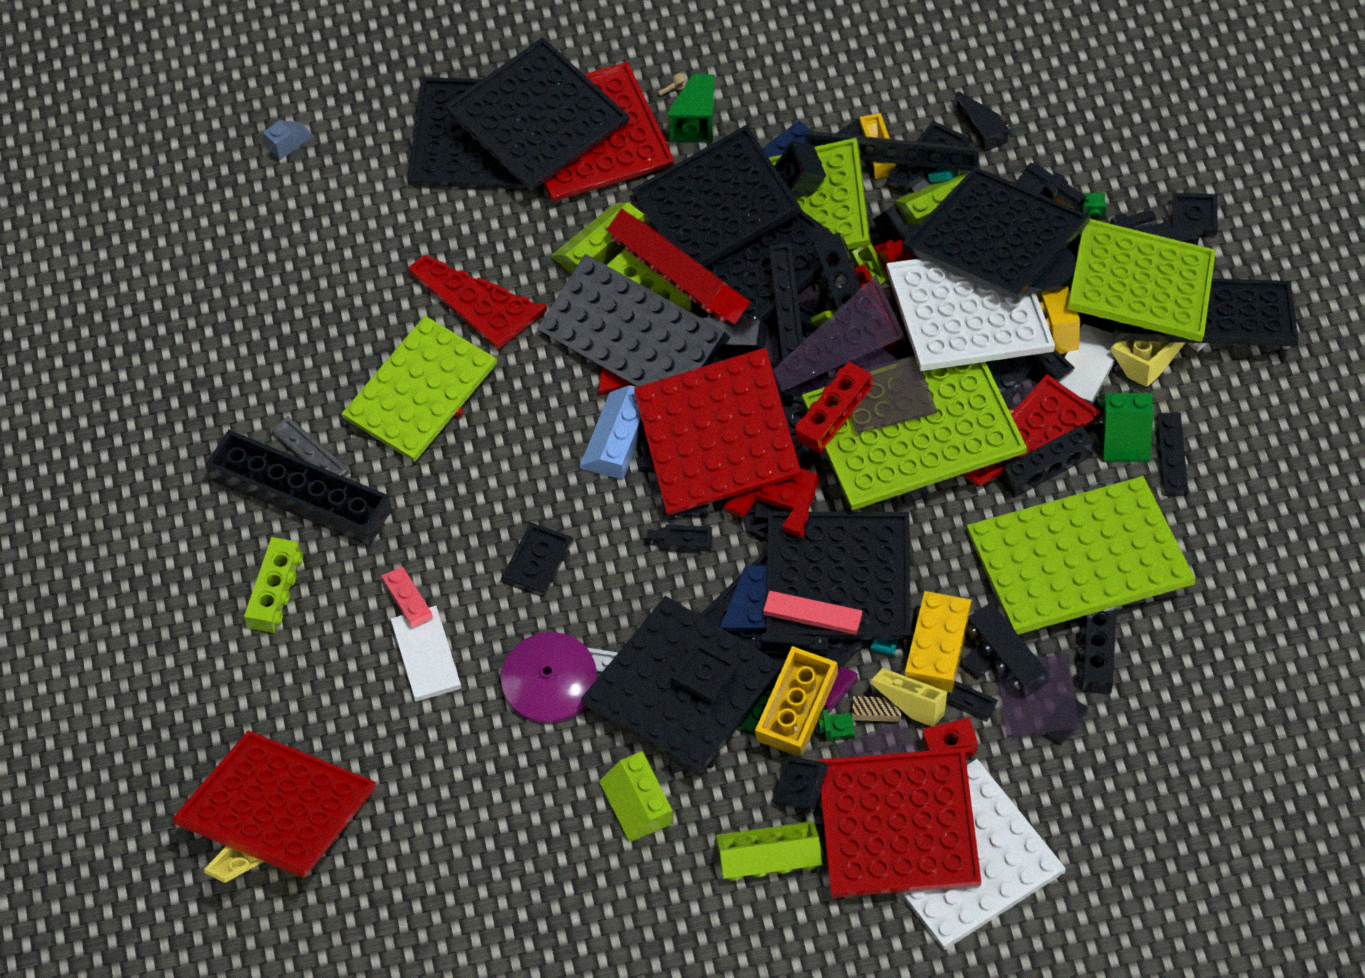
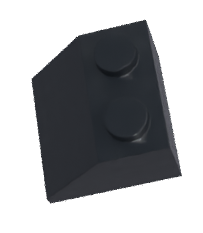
M792 140L774 165L795 199L815 192L826 177L815 147L811 144Z

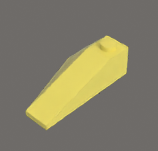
M1119 340L1111 347V352L1129 379L1147 387L1161 375L1185 343Z
M226 846L204 869V873L226 883L264 861Z

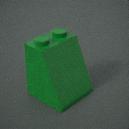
M692 74L668 111L670 142L713 143L716 105L714 74Z
M1105 393L1102 417L1103 462H1150L1153 425L1152 393Z

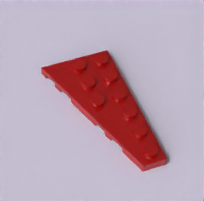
M1046 374L1011 413L1027 447V453L961 475L977 487H980L1003 473V466L1080 425L1084 427L1102 417V412Z

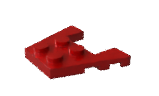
M801 469L802 475L736 495L725 504L724 508L727 513L744 518L754 502L758 500L791 511L782 528L784 532L802 538L805 532V521H808L809 506L813 502L819 478L817 473Z

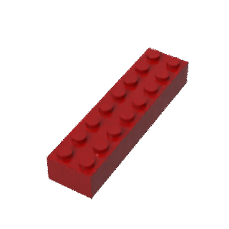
M621 208L606 229L613 235L611 239L620 246L625 244L624 249L634 256L638 254L636 258L645 265L650 263L649 268L659 275L663 273L661 277L670 284L675 282L674 287L683 294L688 292L687 297L697 304L702 302L700 307L708 313L712 314L715 311L714 316L725 323L726 320H729L736 324L749 305L750 301L649 225Z

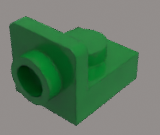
M1083 193L1087 196L1086 202L1083 205V213L1090 215L1092 220H1105V193Z
M823 710V718L819 719L820 733H825L826 742L855 739L852 713L828 715V710Z

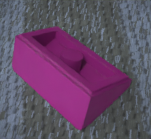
M842 667L838 669V675L823 710H828L829 714L857 682L858 673Z

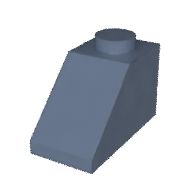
M279 120L263 131L266 148L279 160L313 137V134L298 121Z

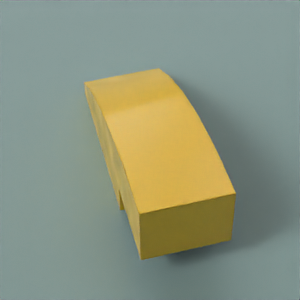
M881 113L860 117L863 136L890 139ZM870 161L875 179L888 177L896 167V163Z

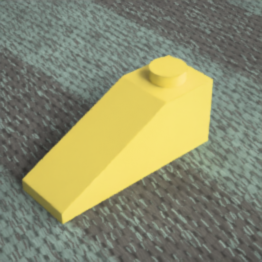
M884 668L871 680V684L913 720L933 727L945 715L947 691Z

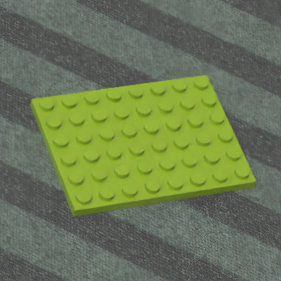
M916 358L870 372L874 386L824 448L851 510L1027 453V447L986 362L920 371ZM824 388L802 394V400L807 412L811 404L820 398Z
M1144 476L967 525L969 537L1008 623L1017 634L1195 585V577Z

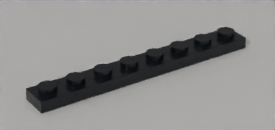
M806 131L805 143L814 145V147L857 138L860 160L971 171L974 167L979 168L980 148Z

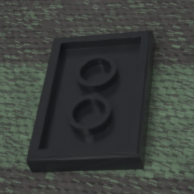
M530 522L501 577V582L545 597L573 543V537Z

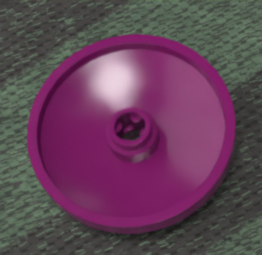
M559 632L538 633L521 641L507 656L501 673L502 689L510 707L521 717L540 724L560 723L578 715L586 707L581 703V697L597 679L596 665L587 647L576 638Z

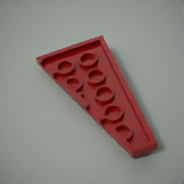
M423 255L408 267L409 273L497 350L547 312V306L544 304H535L525 296H516L501 286L479 277L477 279L473 278L465 271L449 268L448 264L427 255Z

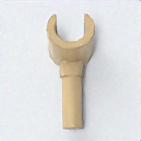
M682 73L674 75V83L658 91L659 95L662 96L674 89L683 90L686 85L684 75Z

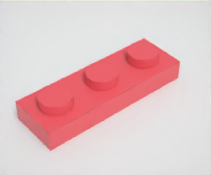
M403 566L381 575L383 583L411 628L433 619L431 610Z

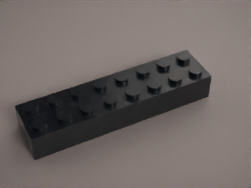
M229 429L205 464L210 480L369 546L392 511L389 495Z

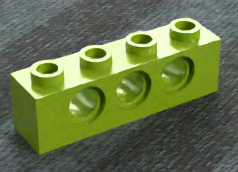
M625 249L607 264L608 267L689 312L691 311V299L687 297V294L677 290L674 284L664 280L661 275L655 273L648 265L639 261Z
M271 537L244 615L247 628L275 633L277 625L281 624L283 606L288 604L290 586L294 585L296 581L297 565H301L303 560V552L300 551L298 542Z

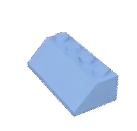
M629 385L609 393L581 461L580 469L624 479L644 429L634 386Z

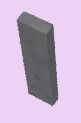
M289 416L271 429L272 435L300 459L343 477L350 473L344 464Z

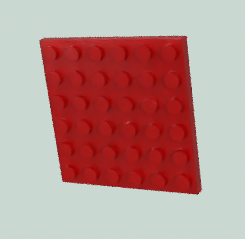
M628 62L584 74L630 116V120L544 182L552 202L675 165L670 149Z
M766 347L634 388L668 516L802 475Z
M248 730L175 814L173 824L305 878L375 790L376 782Z
M965 748L818 760L829 765L821 789V801L831 898L981 886L982 881Z

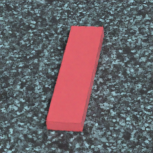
M769 591L763 610L766 616L857 635L862 618V610Z

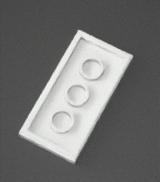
M1083 324L1079 334V350L1068 351L1065 359L1075 369L1060 384L1092 405L1116 361L1111 352V347L1119 340H1113V333Z
M437 606L429 608L433 619L411 628L404 615L391 618L415 702L462 689Z

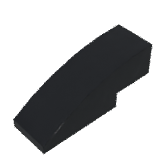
M1170 221L1133 229L1198 245L1199 241L1194 224L1172 228Z

